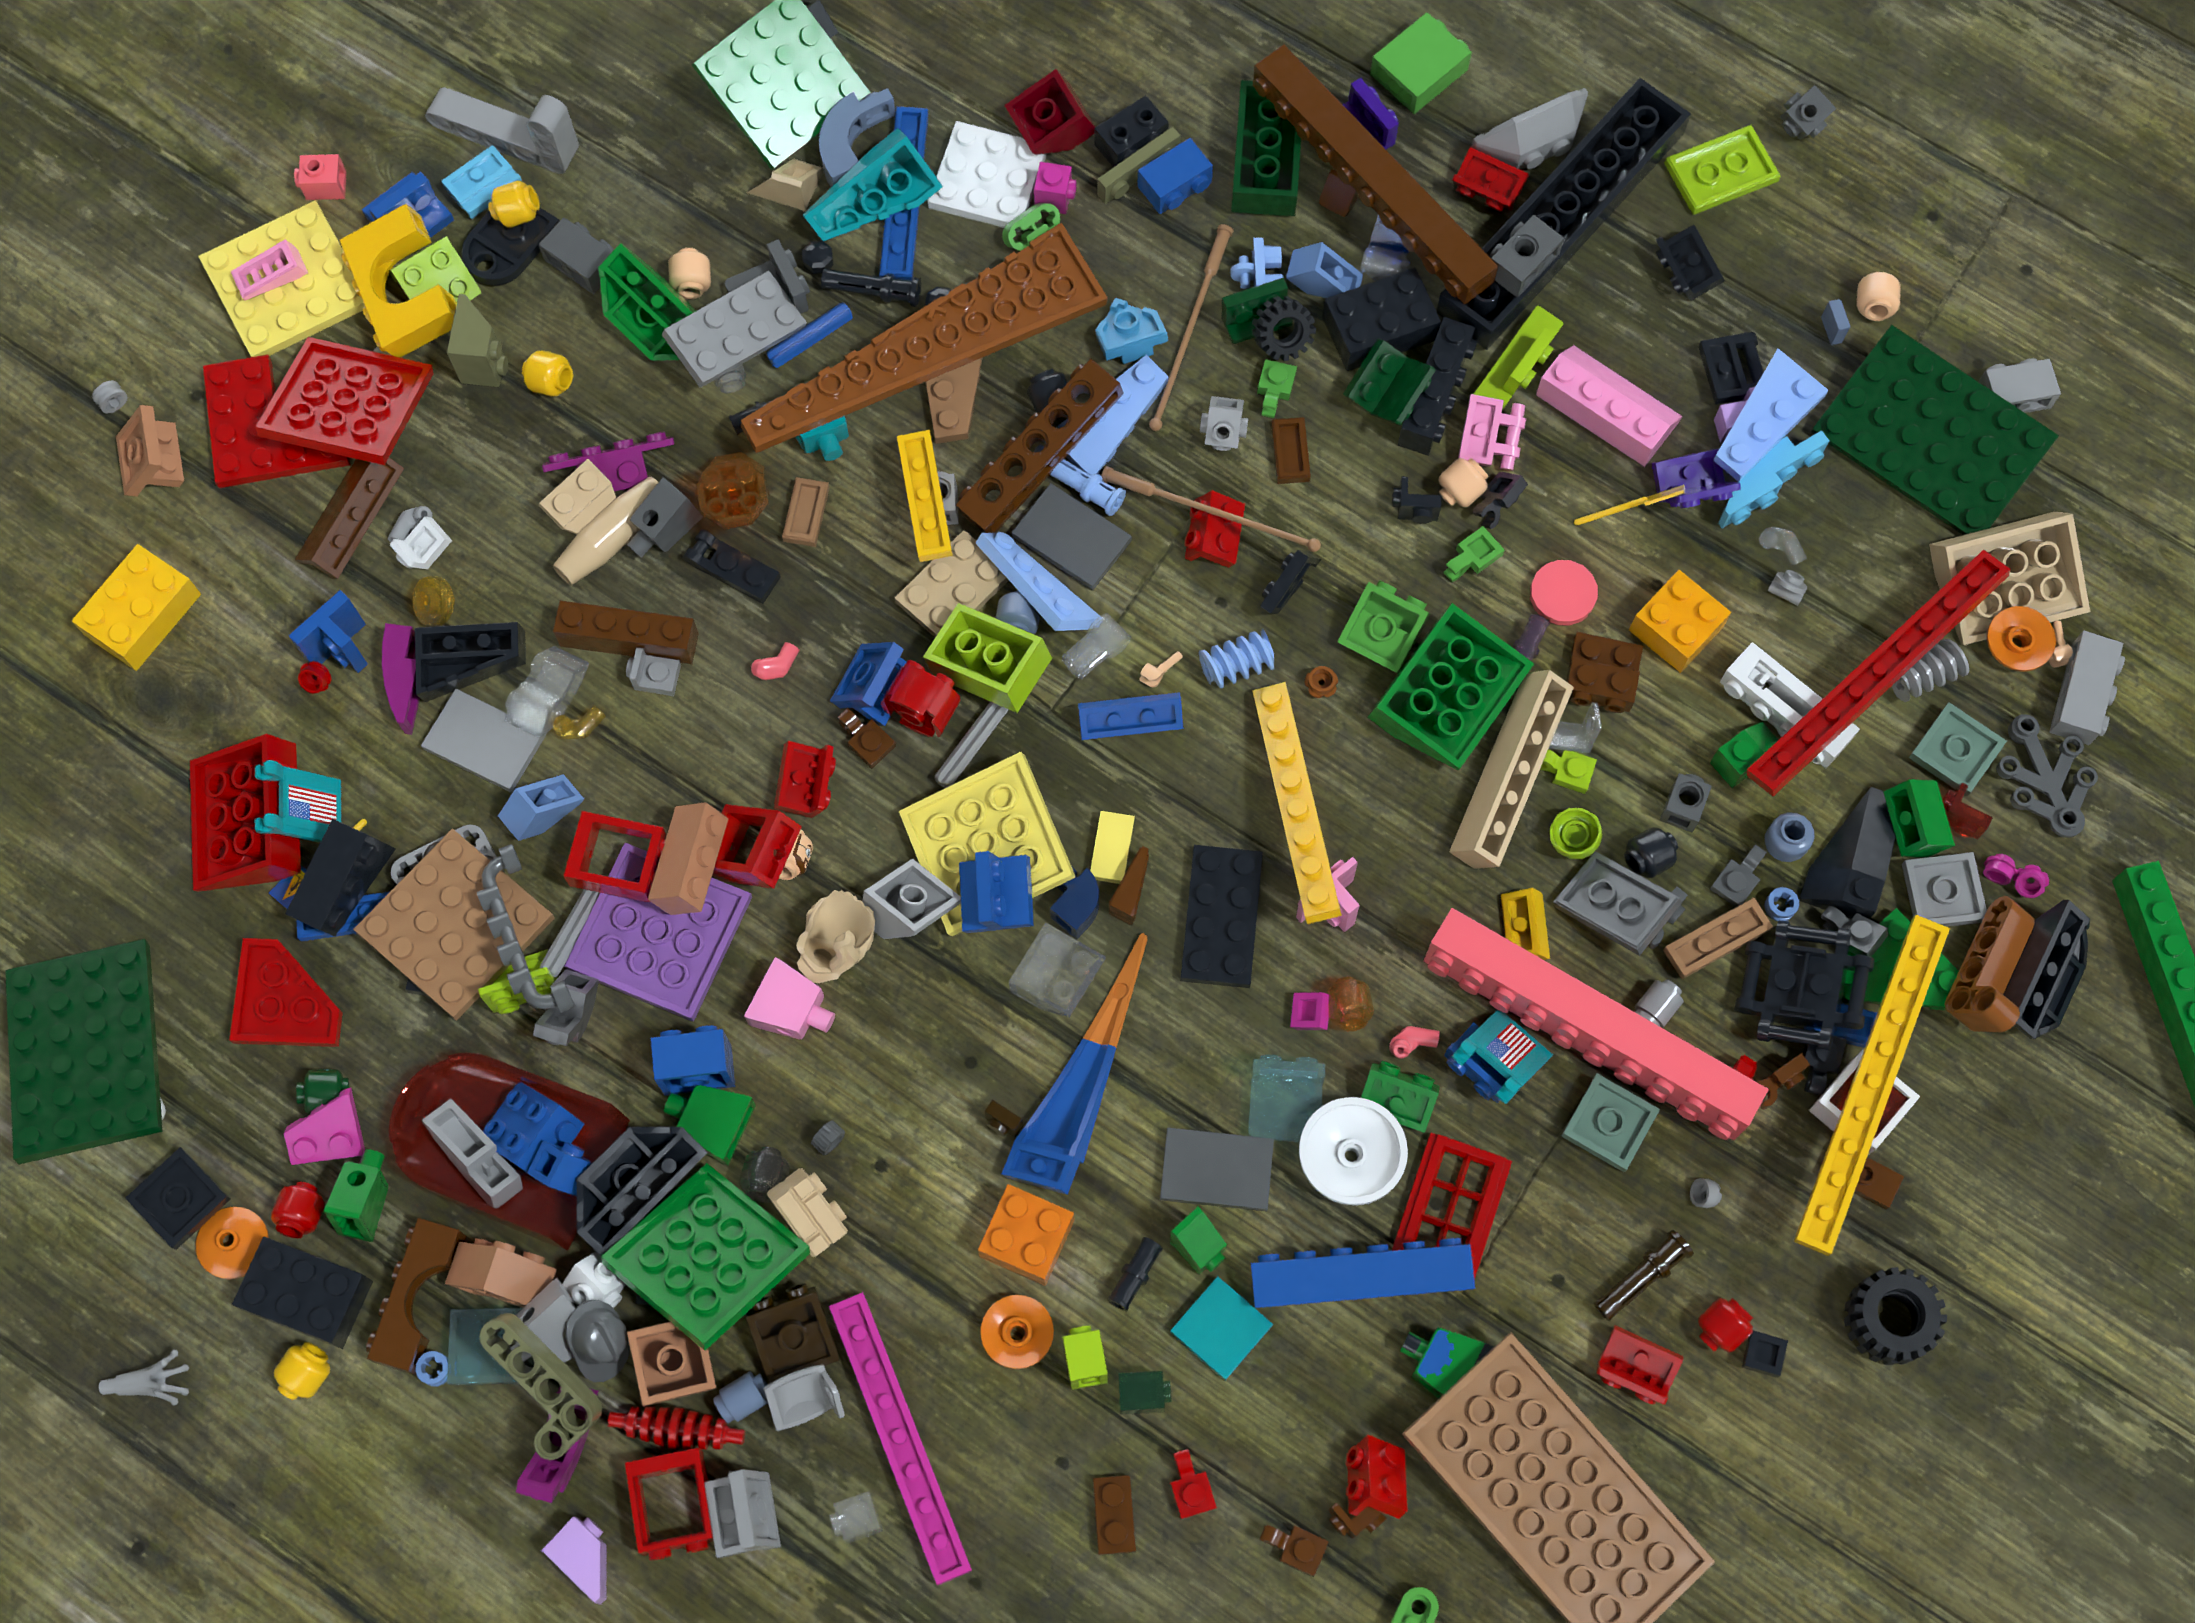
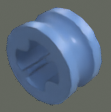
M1784 887L1774 889L1765 901V911L1775 921L1789 920L1799 908L1798 896L1793 890ZM1780 897L1787 900L1785 904H1790V907H1787L1784 912L1777 909L1778 904L1774 905V902H1777Z
M430 1351L418 1359L416 1374L425 1384L440 1386L449 1380L452 1374V1364L445 1355L437 1351ZM434 1359L436 1363L443 1365L442 1372L437 1371L439 1376L433 1378L429 1373H425L426 1366L431 1367L429 1362Z

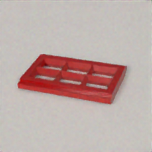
M1430 1133L1391 1251L1403 1250V1243L1416 1242L1422 1221L1441 1227L1435 1247H1440L1439 1240L1446 1238L1448 1230L1467 1236L1465 1245H1471L1475 1280L1512 1161L1503 1156L1443 1135ZM1445 1151L1464 1158L1455 1185L1437 1179ZM1470 1161L1489 1167L1481 1194L1462 1187ZM1434 1186L1453 1192L1444 1220L1425 1214ZM1459 1195L1478 1201L1470 1229L1451 1223Z

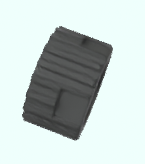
M831 1120L816 1133L811 1144L825 1156L839 1145L845 1136V1131Z

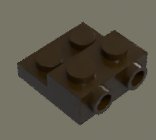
M806 1283L795 1285L785 1291L786 1297L775 1301L772 1300L771 1296H765L746 1313V1319L769 1384L798 1370L821 1364L826 1366L840 1360L815 1286L807 1288Z

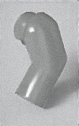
M426 506L403 511L390 532L388 541L392 542L394 539L405 540L424 516L433 517L432 511Z

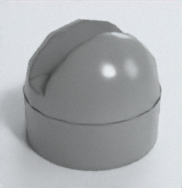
M1696 1179L1690 1189L1692 1203L1696 1207H1715L1722 1199L1719 1184L1711 1179Z

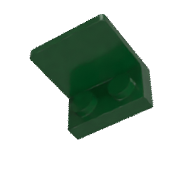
M1378 338L1343 392V395L1370 415L1396 425H1401L1411 415L1413 405L1420 394L1429 387L1435 368L1407 358L1386 341Z

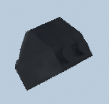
M2062 900L2034 920L2033 930L2003 993L2020 1010L2019 1019L2014 1026L2029 1039H2036L2040 1035L2060 1026L2086 969L2088 952L2086 930L2090 927V918L2070 900Z
M628 1127L576 1179V1232L602 1256L622 1239L708 1152L683 1127Z

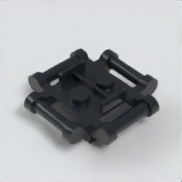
M1779 920L1776 927L1774 946L1757 941H1748L1746 943L1745 954L1748 955L1741 995L1736 998L1734 1010L1743 1014L1761 1016L1757 1031L1758 1041L1769 1042L1770 1039L1818 1045L1819 1049L1830 1051L1837 1027L1863 1029L1865 1016L1862 1015L1865 993L1869 972L1873 971L1875 960L1865 955L1848 956L1851 940L1850 929L1839 928L1838 931L1792 926L1789 921ZM1791 939L1836 945L1835 954L1826 953V950L1796 945H1791V948H1787L1788 941ZM1761 960H1772L1764 1002L1755 1001ZM1847 970L1854 971L1848 1011L1840 1013ZM1774 1022H1776V1023H1784V1024H1791V1025H1798V1026L1819 1028V1029H1821V1030H1820V1031H1814V1030H1806V1029H1799V1028L1778 1026V1025H1773V1024H1774Z

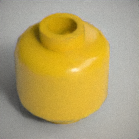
M520 180L496 187L491 195L492 201L488 203L492 218L495 221L499 220L508 228L532 221L536 216V210L540 208L539 199L534 188L531 185L527 186Z
M535 351L522 366L524 382L527 388L535 393L559 396L570 387L573 380V370L568 360L560 354L548 351Z
M308 1342L303 1343V1345H293L290 1347L274 1369V1378L279 1384L277 1387L278 1391L292 1400H296L297 1397L311 1398L316 1394L330 1373V1365L327 1362L329 1359L328 1355L318 1346Z

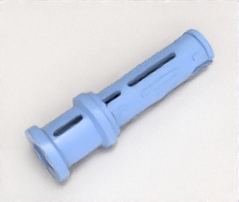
M1039 445L1034 452H1040L1044 449V446ZM1065 459L1050 474L1078 491L1082 500L1086 502L1092 501L1104 508L1105 513L1109 516L1117 512L1126 495L1124 489H1116L1102 481L1103 478L1099 474L1090 475Z

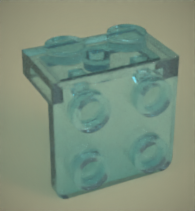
M1262 1055L1260 1059H1254L1251 1075L1249 1136L1300 1142L1302 1131L1307 1121L1321 1108L1325 1064L1317 1063V1059L1310 1057L1296 1058V1062L1282 1061V1057L1277 1055Z

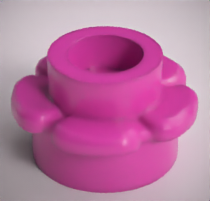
M2005 854L1989 856L1984 862V876L1996 884L2007 885L2013 876L2017 877L2018 875L2014 860Z
M2026 865L2025 868L2017 869L2018 875L2017 877L2013 876V880L2015 881V888L2020 895L2026 898H2035L2045 892V887L2049 885V877L2046 872L2041 871L2039 866ZM2033 878L2034 882L2030 883L2028 879Z

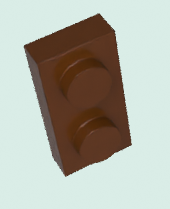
M1130 1475L1093 1478L1099 1555L1136 1553Z

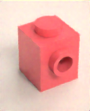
M339 154L300 155L299 168H295L294 180L296 187L301 188L306 200L345 199L346 169Z

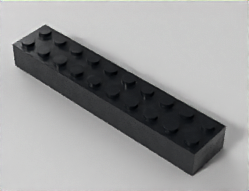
M1639 78L1482 248L1489 256L1498 244L1504 245L1510 239L1511 232L1520 222L1525 224L1535 215L1564 238L1559 256L1518 298L1497 281H1494L1493 284L1464 305L1458 297L1451 296L1445 288L1440 294L1437 314L1443 318L1447 317L1475 327L1472 340L1478 341L1477 343L1488 350L1684 135L1691 113L1645 80ZM1518 252L1521 256H1529L1524 252Z

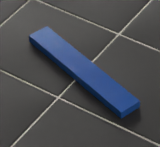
M896 107L894 131L899 128L924 160L929 116L928 108ZM920 206L891 214L889 218L885 219L880 277L891 273L896 278L913 280Z

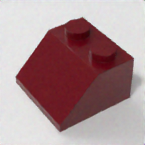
M1057 68L1004 105L1034 155L1073 150L1095 134L1096 126L1071 85Z

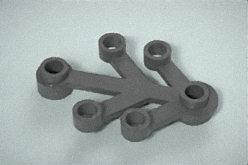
M2019 715L2010 723L2008 734L2015 743L2025 745L2037 774L2021 767L2018 759L2013 756L2003 757L1997 764L1996 771L2004 779H2014L2046 794L2051 803L2049 805L2034 799V793L2031 789L2019 787L2010 797V802L2014 808L2028 810L2049 820L2051 830L2058 836L2065 838L2074 837L2085 826V817L2080 808L2088 789L2098 780L2097 772L2091 767L2080 768L2073 777L2075 786L2068 801H2066L2061 788L2074 758L2084 749L2082 740L2076 736L2065 738L2059 746L2060 755L2052 770L2037 737L2040 729L2039 723L2030 715ZM2021 723L2028 724L2031 731H2025L2021 727ZM2067 743L2073 744L2076 747V752L2068 750ZM2003 763L2012 765L2013 772L2006 771ZM2081 774L2088 775L2090 783L2084 782L2081 779ZM2017 794H2023L2027 798V803L2020 802ZM2063 815H2068L2073 820V824L2066 823Z

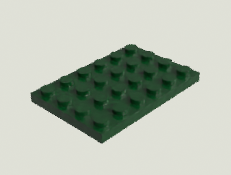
M1892 324L1811 431L1814 435L1823 431L1829 439V445L1962 535L1986 530L1992 526L2059 437L2058 434Z
M146 939L5 970L13 1159L16 1163L20 1165L163 1132L150 945Z

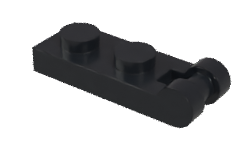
M701 529L695 537L697 542L692 549H687L683 559L691 566L764 604L781 578L780 573L718 540L708 531ZM708 549L715 553L711 560L703 557Z

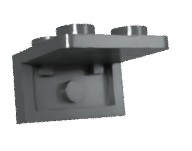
M779 239L767 244L770 261L730 277L725 281L726 289L730 293L763 273L770 271L800 314L809 311L806 294L810 293L808 284L803 275L797 277L793 269L797 267L790 249H783Z

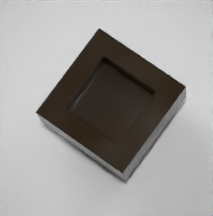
M994 1100L986 1108L985 1116L989 1120L988 1127L1003 1137L1008 1133L1016 1138L1023 1128L1022 1118Z

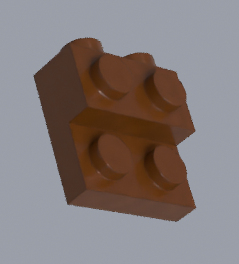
M1576 632L1566 682L1574 687L1569 698L1571 702L1580 706H1588L1590 704L1603 706L1607 711L1613 713L1630 712L1635 702L1643 646Z

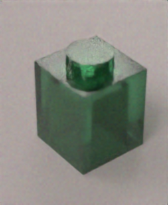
M1163 1371L1118 1373L1120 1415L1163 1413L1165 1411V1403L1172 1402L1170 1380H1163Z

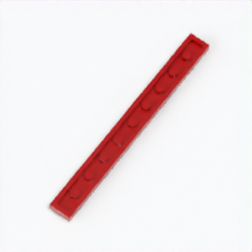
M1983 549L1747 769V776L1771 796H1775L2010 575V568Z

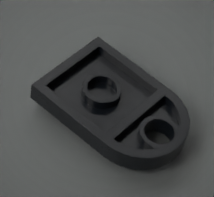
M539 208V210H536V216L532 221L508 228L499 220L495 221L490 211H488L463 243V262L471 276L478 282L491 286L507 284L518 278L541 251L538 244L560 220ZM490 260L494 262L492 268L487 271L477 269L482 261Z

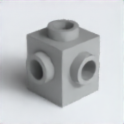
M1211 396L1209 413H1202L1200 433H1206L1205 445H1212V448L1221 451L1238 448L1239 437L1246 438L1248 418H1242L1244 400Z

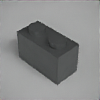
M563 217L538 244L547 263L594 295L601 287L598 267L613 252L614 248L603 239L598 241L593 238L579 222L573 224Z

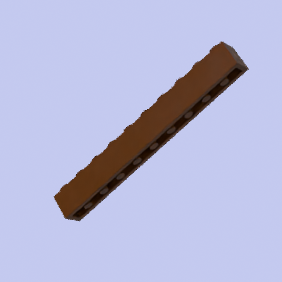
M1284 44L1254 65L1253 86L1257 93L1262 97L1266 96L1274 105L1278 115L1283 119L1287 118L1295 127L1298 136L1304 141L1308 140L1316 149L1319 158L1325 163L1329 162L1337 171L1341 181L1346 185L1350 184L1354 188L1362 203L1367 207L1371 206L1375 210L1383 225L1397 233L1405 248L1410 252L1414 251L1418 255L1426 270L1440 278L1451 296L1458 297L1465 305L1494 283L1498 265Z

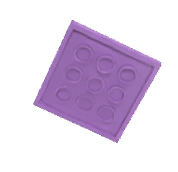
M624 843L608 877L639 883L647 851ZM711 877L702 912L670 915L652 902L648 903L600 893L569 955L565 968L599 979L598 983L694 1022L749 906L752 895L749 892Z

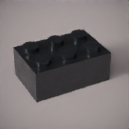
M1416 267L1326 298L1322 315L1347 372L1361 366L1378 338L1386 341L1402 353L1434 342L1441 325V320Z
M263 1236L232 1305L244 1312L343 1349L373 1281L361 1273Z

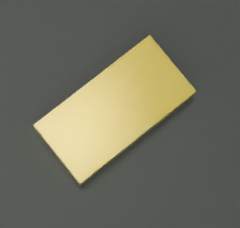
M1106 811L1100 812L1090 869L1096 880L1120 884L1126 873L1135 816Z

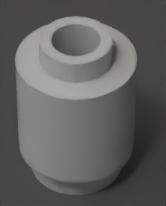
M1667 979L1663 982L1655 980L1635 1005V1013L1664 1028L1684 1002L1680 996L1682 990Z

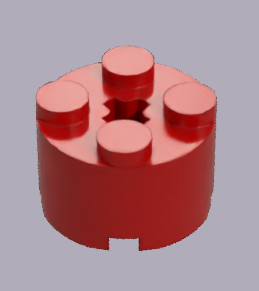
M907 660L906 664L900 668L882 699L881 706L890 716L893 711L898 713L902 717L899 723L928 737H933L936 732L937 737H940L961 699L960 695L953 689L955 682L942 673H937L934 676L926 672L919 663Z

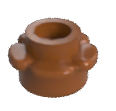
M1326 666L1314 668L1305 677V686L1309 688V694L1315 698H1321L1322 696L1328 698L1337 690L1338 677L1332 669ZM1322 680L1325 682V684L1319 685L1318 682Z

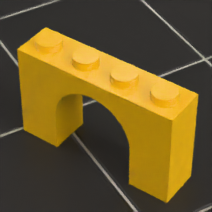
M404 204L340 239L344 253L341 254L343 262L353 273L354 280H352V285L356 293L364 301L363 313L374 327L376 334L373 335V338L382 352L386 351L392 356L401 358L452 330L457 304L454 296L439 284L403 303L394 304L389 303L387 300L385 285L389 270L404 257L432 243L421 215L409 205Z

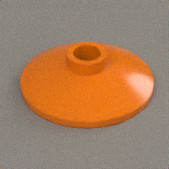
M2014 606L2002 610L1993 618L1987 631V643L1992 655L1999 663L2009 669L2025 672L2040 668L2051 658L2056 646V636L2051 623L2043 614L2029 607ZM2012 639H2019L2022 642V647L2016 646Z
M228 1207L219 1210L198 1232L196 1253L200 1264L210 1274L219 1278L237 1279L244 1277L263 1236L269 1238L265 1223L256 1213L246 1208ZM227 1235H233L234 1242L232 1245L224 1247V1238Z
M1011 1295L998 1300L987 1310L982 1320L981 1340L983 1347L992 1360L1006 1368L1024 1369L1035 1365L1045 1357L1053 1342L1054 1327L1049 1312L1040 1302L1028 1296ZM1016 1327L1022 1328L1025 1332L1021 1340H1014L1011 1337V1331Z

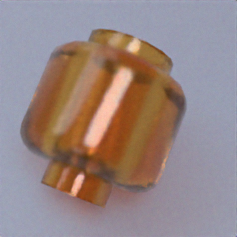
M1347 976L1339 978L1335 981V984L1328 988L1326 994H1329V1018L1332 1024L1340 1027L1343 1031L1349 1032L1364 1028L1368 1021L1372 1019L1374 1006L1369 986L1366 983Z

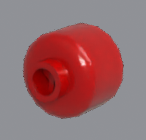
M297 1182L296 1185L282 1188L271 1212V1220L276 1225L275 1229L284 1236L296 1239L311 1234L318 1226L325 1207V1201L317 1193V1188L306 1182Z
M1733 1297L1729 1301L1724 1298H1718L1698 1318V1324L1703 1330L1699 1337L1714 1352L1720 1347L1725 1352L1732 1353L1753 1333V1327L1750 1322L1754 1318Z

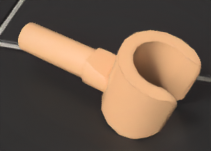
M2061 621L2053 622L2056 647L2049 659V663L2053 668L2067 665L2073 654L2072 647L2066 644L2064 640Z
M1177 651L1161 663L1158 668L1147 663L1141 670L1140 674L1142 676L1139 680L1150 687L1158 686L1164 673L1183 658L1182 654Z

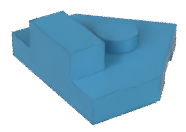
M1118 298L1114 299L1106 318L1099 323L1095 330L1096 338L1106 360L1120 357L1123 364L1142 359L1145 355H1154L1153 346L1168 342L1167 331L1156 310L1147 307L1140 309L1128 305L1127 301Z

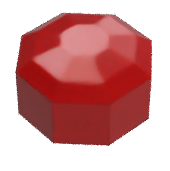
M1741 1055L1732 1068L1753 1079L1757 1069V1062L1746 1055Z

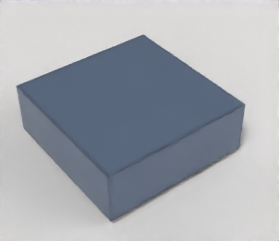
M1837 299L1828 302L1821 316L1831 345L1842 343L1851 327L1842 301Z

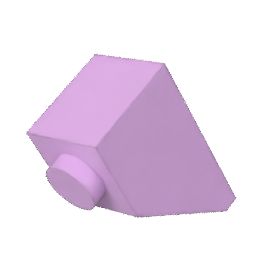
M573 1516L542 1551L594 1603L601 1605L606 1600V1544L599 1538L604 1532L590 1518L587 1517L582 1521Z

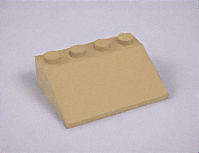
M2051 512L1929 544L1934 574L1940 589L1983 549L2010 568L2009 577L1954 627L1961 645L1986 640L1988 627L1993 618L1999 612L2009 607L2024 606L2032 608L2043 614L2049 622L2090 612L2074 517L2071 513Z

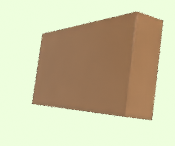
M796 477L783 531V542L816 547L830 488L828 482Z

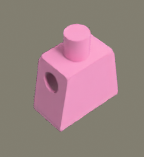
M775 957L744 1017L748 1025L796 1039H803L809 1026L827 1033L833 1024L835 1013L820 1007L824 994L819 986Z

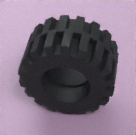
M1898 1267L1889 1268L1886 1271L1880 1270L1869 1276L1849 1294L1851 1300L1845 1303L1844 1310L1848 1311L1849 1315L1844 1318V1325L1851 1326L1852 1331L1847 1335L1850 1341L1857 1339L1860 1345L1856 1349L1861 1354L1867 1351L1870 1353L1868 1359L1874 1362L1884 1360V1365L1892 1366L1896 1363L1902 1365L1926 1355L1927 1352L1933 1350L1938 1345L1936 1341L1941 1339L1945 1330L1941 1329V1326L1947 1323V1315L1941 1314L1940 1310L1946 1306L1943 1299L1937 1301L1934 1294L1938 1293L1939 1290L1935 1285L1929 1288L1925 1284L1928 1278L1921 1274L1918 1277H1914V1270L1906 1268L1903 1271H1899ZM1882 1297L1896 1298L1908 1308L1912 1318V1327L1908 1336L1899 1337L1893 1335L1882 1326L1878 1317V1304Z

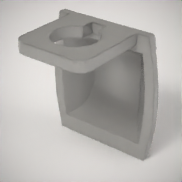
M823 1364L790 1373L763 1388L776 1431L803 1424L833 1408L839 1419L845 1416L838 1390L825 1371Z

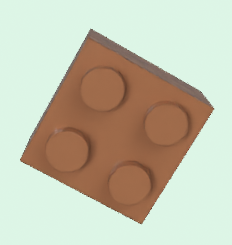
M671 1322L627 1332L643 1407L716 1389L708 1349L704 1351Z

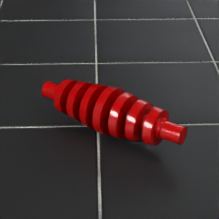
M631 1407L626 1414L610 1412L608 1417V1427L623 1428L626 1431V1436L635 1439L638 1431H640V1440L649 1443L654 1433V1444L664 1446L668 1435V1447L671 1449L679 1448L682 1437L683 1449H693L696 1439H698V1448L701 1450H707L710 1441H713L714 1450H722L724 1444L743 1445L745 1439V1430L729 1428L727 1422L722 1418H718L716 1425L713 1426V1417L704 1414L699 1424V1413L690 1410L685 1421V1409L675 1407L672 1416L669 1407H661L657 1418L655 1407H646L642 1416L640 1407Z

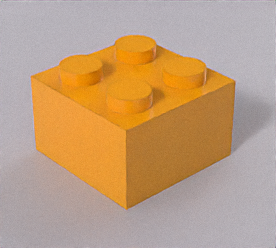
M1678 570L1635 615L1629 631L1681 673L1721 631L1732 612L1681 570Z

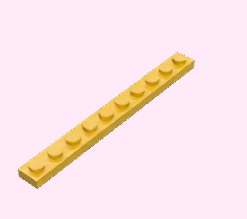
M1915 915L1912 918L1793 1241L1826 1256L1832 1254L1949 933L1950 928L1919 915Z

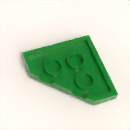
M1897 908L1879 923L1887 928L1888 937L1872 956L1875 963L1873 971L1869 972L1864 1003L1881 1005L1911 922ZM1848 952V956H1855V954ZM1942 953L1922 1007H1930L1933 1010H1945L1946 998L1959 972ZM1847 970L1842 999L1844 1003H1849L1854 977V971Z

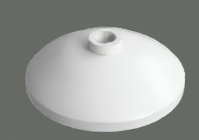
M1341 1098L1323 1105L1309 1118L1300 1138L1299 1158L1307 1180L1321 1195L1340 1204L1364 1205L1381 1199L1397 1185L1407 1163V1141L1399 1122L1383 1106L1363 1098ZM1354 1151L1358 1159L1354 1162L1348 1161L1345 1158V1152Z

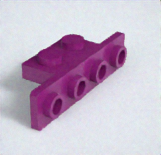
M664 431L646 435L647 441L636 444L633 443L632 438L613 442L614 448L601 451L600 445L581 449L582 455L569 458L567 452L548 456L549 462L542 465L543 472L571 466L578 468L589 459L611 482L614 491L632 488L648 478L642 451L674 445V436L666 437Z

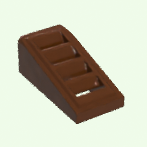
M1144 846L1139 848L1109 902V914L1129 925H1133L1136 918L1149 861V849Z

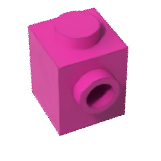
M1040 162L1034 187V203L1052 204L1059 210V213L1066 214L1069 199L1074 200L1077 180H1072V167Z

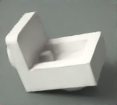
M424 516L405 540L394 539L390 546L397 553V560L405 567L428 570L452 540L433 518Z

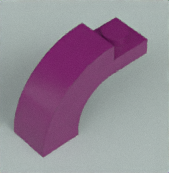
M561 1386L557 1391V1394L561 1393ZM590 1389L598 1397L599 1391ZM575 1405L574 1411L576 1416L582 1420H587L588 1414L586 1409L581 1405ZM548 1414L547 1422L552 1417L550 1414ZM589 1430L567 1452L557 1459H544L535 1452L518 1479L516 1493L552 1503L557 1493H563L581 1456ZM550 1431L549 1438L551 1442L556 1446H562L560 1435Z

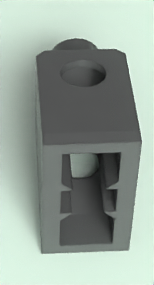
M663 477L631 516L630 521L639 528V531L626 545L641 558L654 544L663 552H667L701 520L703 515L684 494Z

